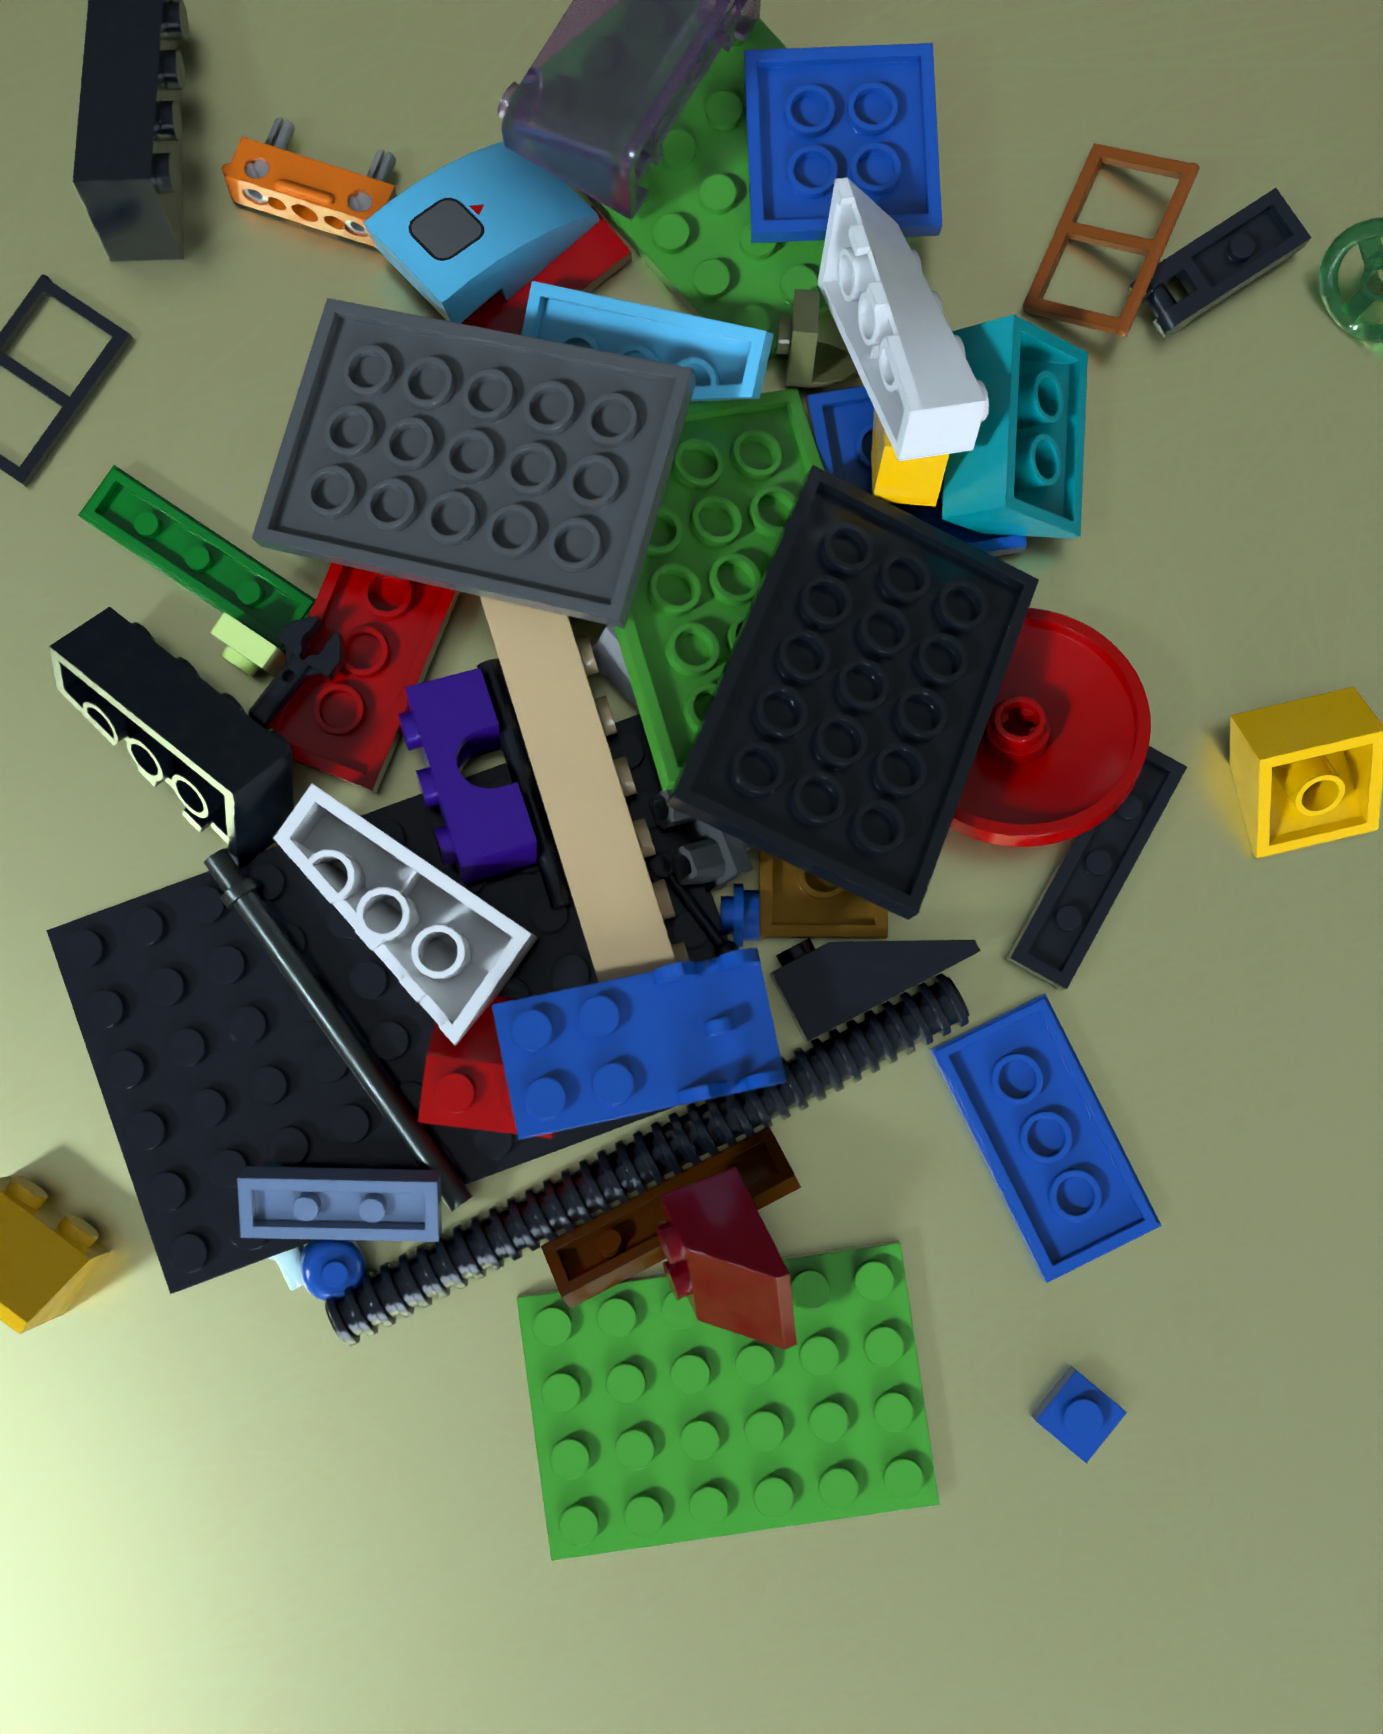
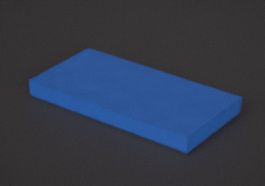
M1040 994L929 1049L1043 1281L1048 1283L1162 1226L1046 994Z

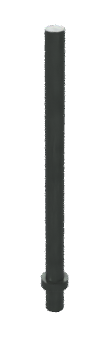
M225 848L209 856L204 861V864L224 891L220 897L228 909L235 907L421 1170H441V1198L452 1212L472 1197V1194L423 1125L418 1122L416 1115L257 894L261 886L253 876L246 878Z

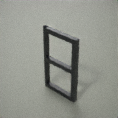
M44 274L39 277L0 332V367L62 407L20 467L0 454V470L25 487L31 482L133 339L130 333L54 284ZM46 295L111 337L70 397L5 354L8 347Z

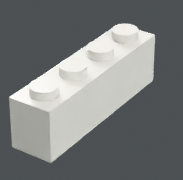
M848 177L835 179L817 284L898 461L973 450L980 423L988 415L989 400L987 390L982 381L976 380L966 360L964 344L958 335L953 334L943 314V305L939 294L931 291L922 273L918 252L915 249H910L898 223Z
M314 784L310 785L273 838L323 896L350 923L364 943L393 972L415 1001L419 1002L435 1020L442 1032L454 1045L458 1044L502 991L538 938Z

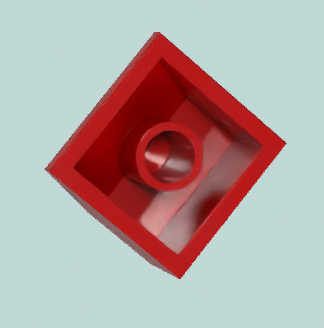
M497 996L457 1045H454L435 1022L426 1055L418 1122L517 1134L492 1004L512 1001L517 998ZM557 1132L539 1135L535 1137L551 1139L555 1135H557Z

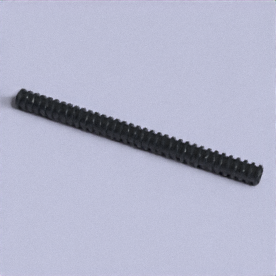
M940 973L934 978L935 984L928 986L925 982L917 986L918 993L912 996L908 992L900 994L899 1003L895 1005L890 1001L883 1003L881 1006L883 1011L875 1015L872 1010L864 1013V1021L858 1024L854 1019L846 1023L847 1030L841 1033L836 1028L829 1031L830 1039L821 1042L819 1038L812 1040V1048L804 1052L801 1047L793 1050L795 1057L787 1061L781 1056L787 1080L786 1083L705 1100V1104L699 1107L691 1103L686 1106L688 1113L679 1117L674 1112L668 1116L669 1123L663 1126L658 1121L651 1124L652 1131L648 1134L643 1135L641 1131H637L633 1134L634 1141L625 1144L622 1140L616 1142L615 1151L609 1154L604 1149L597 1152L598 1160L592 1163L587 1159L580 1161L579 1170L572 1172L567 1168L561 1171L562 1178L556 1182L552 1178H547L543 1181L544 1188L538 1191L534 1187L526 1189L525 1198L518 1200L517 1197L513 1196L507 1199L508 1207L502 1210L499 1206L490 1208L487 1218L483 1219L480 1215H476L471 1218V1226L467 1228L463 1225L453 1227L452 1236L447 1237L445 1234H441L439 1242H435V1245L429 1247L426 1243L417 1246L416 1255L411 1256L409 1253L400 1255L397 1265L394 1266L391 1262H386L380 1266L379 1274L375 1275L372 1271L367 1272L362 1277V1284L354 1289L352 1286L344 1289L345 1296L341 1299L336 1300L334 1297L326 1299L325 1309L334 1331L343 1342L353 1346L360 1342V1334L364 1333L368 1337L378 1333V1325L383 1324L386 1327L394 1325L397 1315L401 1314L405 1318L413 1315L414 1306L419 1304L422 1308H426L432 1305L433 1296L438 1295L441 1299L449 1296L450 1287L455 1285L458 1289H462L468 1286L469 1277L474 1276L477 1280L482 1279L486 1276L487 1268L491 1266L495 1270L503 1268L504 1259L511 1257L515 1261L522 1258V1250L527 1247L531 1251L539 1249L540 1240L547 1238L548 1241L552 1242L558 1239L557 1231L563 1228L567 1232L575 1230V1222L583 1219L584 1222L589 1223L594 1220V1212L600 1209L603 1213L612 1211L611 1203L617 1200L621 1204L629 1202L630 1193L636 1190L640 1195L648 1192L647 1184L653 1181L657 1185L665 1183L666 1174L672 1171L676 1176L684 1173L682 1166L691 1162L696 1167L702 1163L701 1156L707 1153L711 1157L719 1155L718 1147L726 1143L730 1148L736 1146L737 1141L735 1138L743 1134L748 1139L755 1136L754 1128L763 1125L765 1129L772 1127V1119L779 1115L783 1120L791 1117L789 1110L797 1106L801 1111L809 1107L808 1100L814 1097L818 1101L826 1099L825 1091L834 1088L836 1092L843 1090L844 1081L850 1078L854 1083L862 1080L861 1073L867 1069L871 1073L879 1071V1063L887 1060L889 1064H893L898 1060V1053L902 1051L907 1055L916 1051L915 1044L922 1042L925 1046L933 1042L932 1035L939 1032L944 1037L951 1033V1025L955 1023L960 1027L967 1025L970 1015L959 990L951 978Z

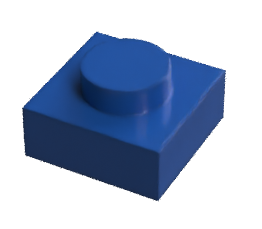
M1071 1366L1031 1416L1038 1424L1087 1463L1127 1412Z

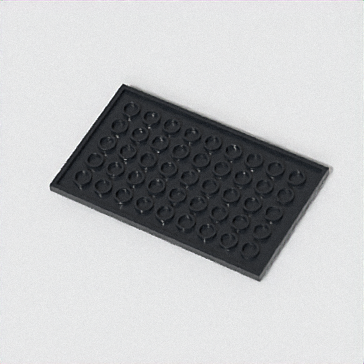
M640 714L616 722L615 725L618 733L608 735L606 739L613 760L625 756L637 793L625 797L632 821L645 817L656 854L665 852L672 856L675 850L683 845L690 844L684 824L662 829L654 820L649 800L662 790V786ZM506 763L465 777L468 782L481 788H497L512 784ZM421 794L361 815L365 820L462 885L456 864L444 867L438 850L434 829L444 826L438 806L426 808ZM280 845L260 852L255 859L241 869L242 873L246 878L253 876L261 886L257 894L418 1118L426 1055L435 1020L419 1002L415 1001L393 972L364 943L350 923L323 896ZM653 856L644 858L651 883L662 879L665 880V878L656 877L651 873L649 862ZM538 864L462 885L538 937L498 996L521 999L599 983L575 904L572 903L560 908L551 909ZM209 871L46 930L170 1294L315 1240L241 1238L237 1178L243 1166L421 1170L235 907L228 909L220 897L224 891ZM665 880L675 912V917L663 920L671 945L684 941L690 961L700 962L716 958L715 946ZM704 884L686 885L721 933V918L712 893H706ZM722 934L725 940H729L727 934ZM671 1108L558 1131L557 1135L551 1139L530 1137L518 1140L517 1134L428 1123L421 1124L466 1185Z

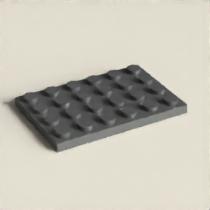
M327 298L252 539L264 548L625 629L697 379L692 368Z

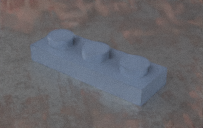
M243 1166L237 1178L241 1238L439 1242L442 1232L441 1170Z

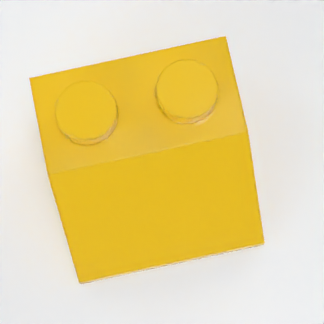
M1354 686L1230 715L1229 765L1250 846L1256 858L1379 830L1383 783V724Z
M16 1175L14 1178L10 1176L0 1178V1320L18 1334H21L64 1315L110 1251L96 1241L99 1233L93 1226L73 1214H66L63 1217L45 1203L48 1195L42 1188L27 1178Z

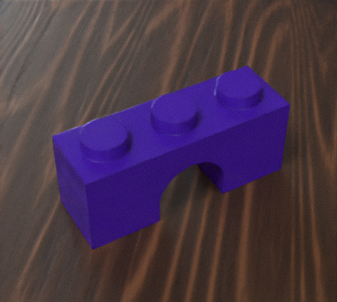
M481 668L405 687L408 711L398 714L399 722L408 751L420 748L426 768L416 770V776L425 807L438 806L444 826L435 828L434 835L444 867L456 864L463 885L537 864V839L518 782L497 788H481L468 782L461 774L463 767L471 759L482 754L500 750L499 723Z

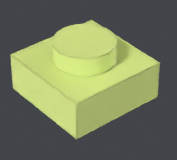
M226 612L222 614L210 631L214 637L226 646L220 656L250 677H253L260 668L274 678L286 663V655L279 648Z

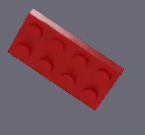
M331 563L309 614V617H319L324 624L315 636L308 641L306 649L307 656L321 653L327 642L338 631L344 639V667L333 681L324 675L307 678L271 725L264 728L274 729L286 739L292 749L293 761L377 793L402 733L398 714L408 711L405 687L423 683L460 591Z

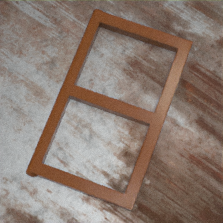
M1094 143L1023 303L1024 312L1115 334L1121 338L1127 337L1198 174L1199 165L1193 162L1188 163ZM1102 163L1179 179L1153 240L1077 223ZM1069 239L1146 256L1120 317L1043 299Z

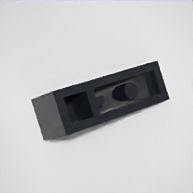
M808 938L776 955L781 967L769 975L803 1040L808 1042L981 950L975 940L828 942L815 949L811 939Z

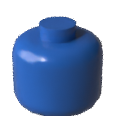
M315 1239L304 1247L300 1257L301 1279L306 1289L317 1299L324 1301L332 1297L336 1300L341 1299L345 1296L344 1289L349 1286L356 1289L362 1284V1277L366 1274L364 1254L355 1240Z

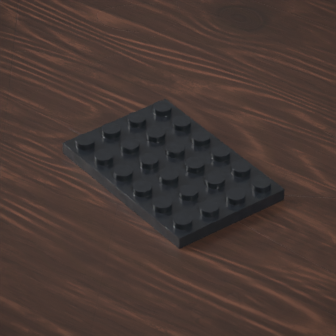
M812 465L804 477L666 805L907 920L911 919L920 911L1039 579Z

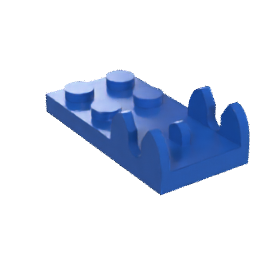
M758 948L734 950L717 958L700 962H676L659 967L652 972L492 1004L518 1140L786 1083L787 1080L782 1065Z

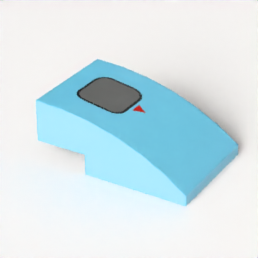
M520 138L490 145L443 166L396 196L363 223L378 251L447 321L461 324L498 291L508 301L600 220L598 214Z

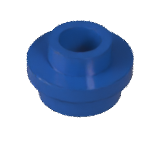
M734 883L733 896H721V934H733V942L738 947H743V941H759L760 892L759 890H744L743 883Z

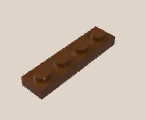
M770 1128L763 1129L755 1133V1136L738 1142L736 1146L726 1148L719 1155L705 1159L698 1166H692L684 1170V1173L667 1179L665 1183L648 1189V1192L631 1198L629 1202L619 1204L612 1208V1211L602 1213L589 1223L585 1222L577 1226L575 1230L558 1236V1239L541 1245L561 1298L571 1309L666 1259L656 1230V1226L666 1223L661 1195L734 1167L737 1168L757 1210L801 1188Z

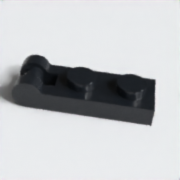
M1274 188L1158 263L1142 300V303L1145 302L1156 317L1152 323L1162 339L1172 336L1197 316L1303 249L1311 239V236L1278 189ZM1136 279L1128 287V290L1130 292L1133 288ZM1176 279L1180 280L1189 293L1188 296L1179 302L1174 299L1166 287Z

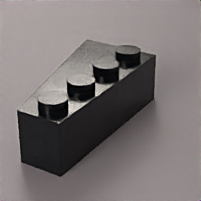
M88 0L73 183L110 262L184 259L182 90L185 88V68L181 55V40L188 39L189 26L183 0Z
M110 606L49 646L56 688L113 746L124 739L127 742V749L131 758L138 766V771L154 787L165 780L186 806L183 809L182 815L200 833L211 826L228 843L226 850L240 870L255 859L260 852L265 851L276 842L273 839L294 809L293 753L290 745L279 732L271 728L265 729L245 713L240 703L232 695L226 692L219 693L200 678L196 669L186 659L172 656L155 642L144 626L137 622L130 623Z

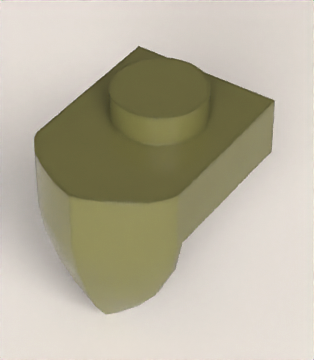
M794 289L792 314L779 315L776 353L787 354L786 386L805 388L825 387L842 382L858 373L849 353L832 345L817 342L820 291Z

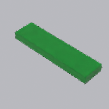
M113 465L78 514L85 522L221 613L226 612L275 645L285 655L286 646L278 641L277 637L289 623L308 618L315 603V598L115 465Z

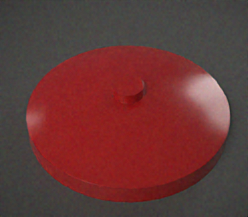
M1028 609L950 828L963 835L990 844L1009 847L1044 846L1074 838L1091 830L1107 819L1126 800L1138 780L1146 758L1151 734V715L1148 699L1137 672L1124 654L1111 641L1092 627L1066 615L1043 609Z

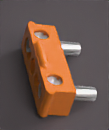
M281 117L275 119L265 143L242 136L231 163H226L222 166V173L233 202L376 247L363 222L397 196L395 185L388 183L396 164V158L392 153L387 151L386 155H384V150H378L367 176L287 151L295 131V126L291 121L287 119L284 121Z

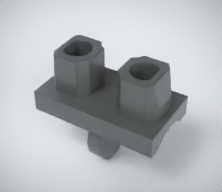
M661 790L649 800L654 820L662 829L681 824L685 826L690 844L683 845L672 853L671 861L679 884H704L705 891L708 893L726 887L727 883L753 870L746 852L752 849L751 845L667 806L666 803L672 790Z

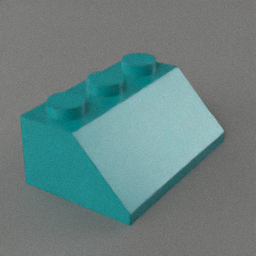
M1014 314L952 331L954 335H958L964 344L966 360L976 380L982 381L986 387L989 410L986 419L980 423L974 449L949 454L941 490L943 503L942 519L981 534L1068 539L1081 537L1088 352Z

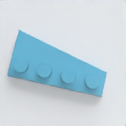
M536 281L531 283L521 334L527 337L692 368L697 380L690 402L760 399L774 336L773 333Z

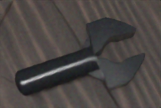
M308 617L293 621L277 637V640L286 646V663L248 712L249 716L261 726L268 727L271 725L307 678L324 675L333 681L344 667V639L338 631L327 642L321 653L307 656L306 645L308 641L315 636L324 624L319 617Z

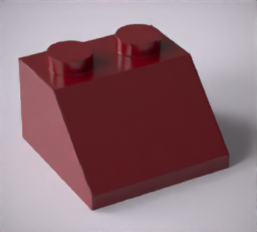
M731 1168L661 1195L666 1223L656 1226V1230L668 1260L663 1262L664 1271L676 1300L687 1297L697 1320L784 1350L797 1345L790 1273L737 1168Z

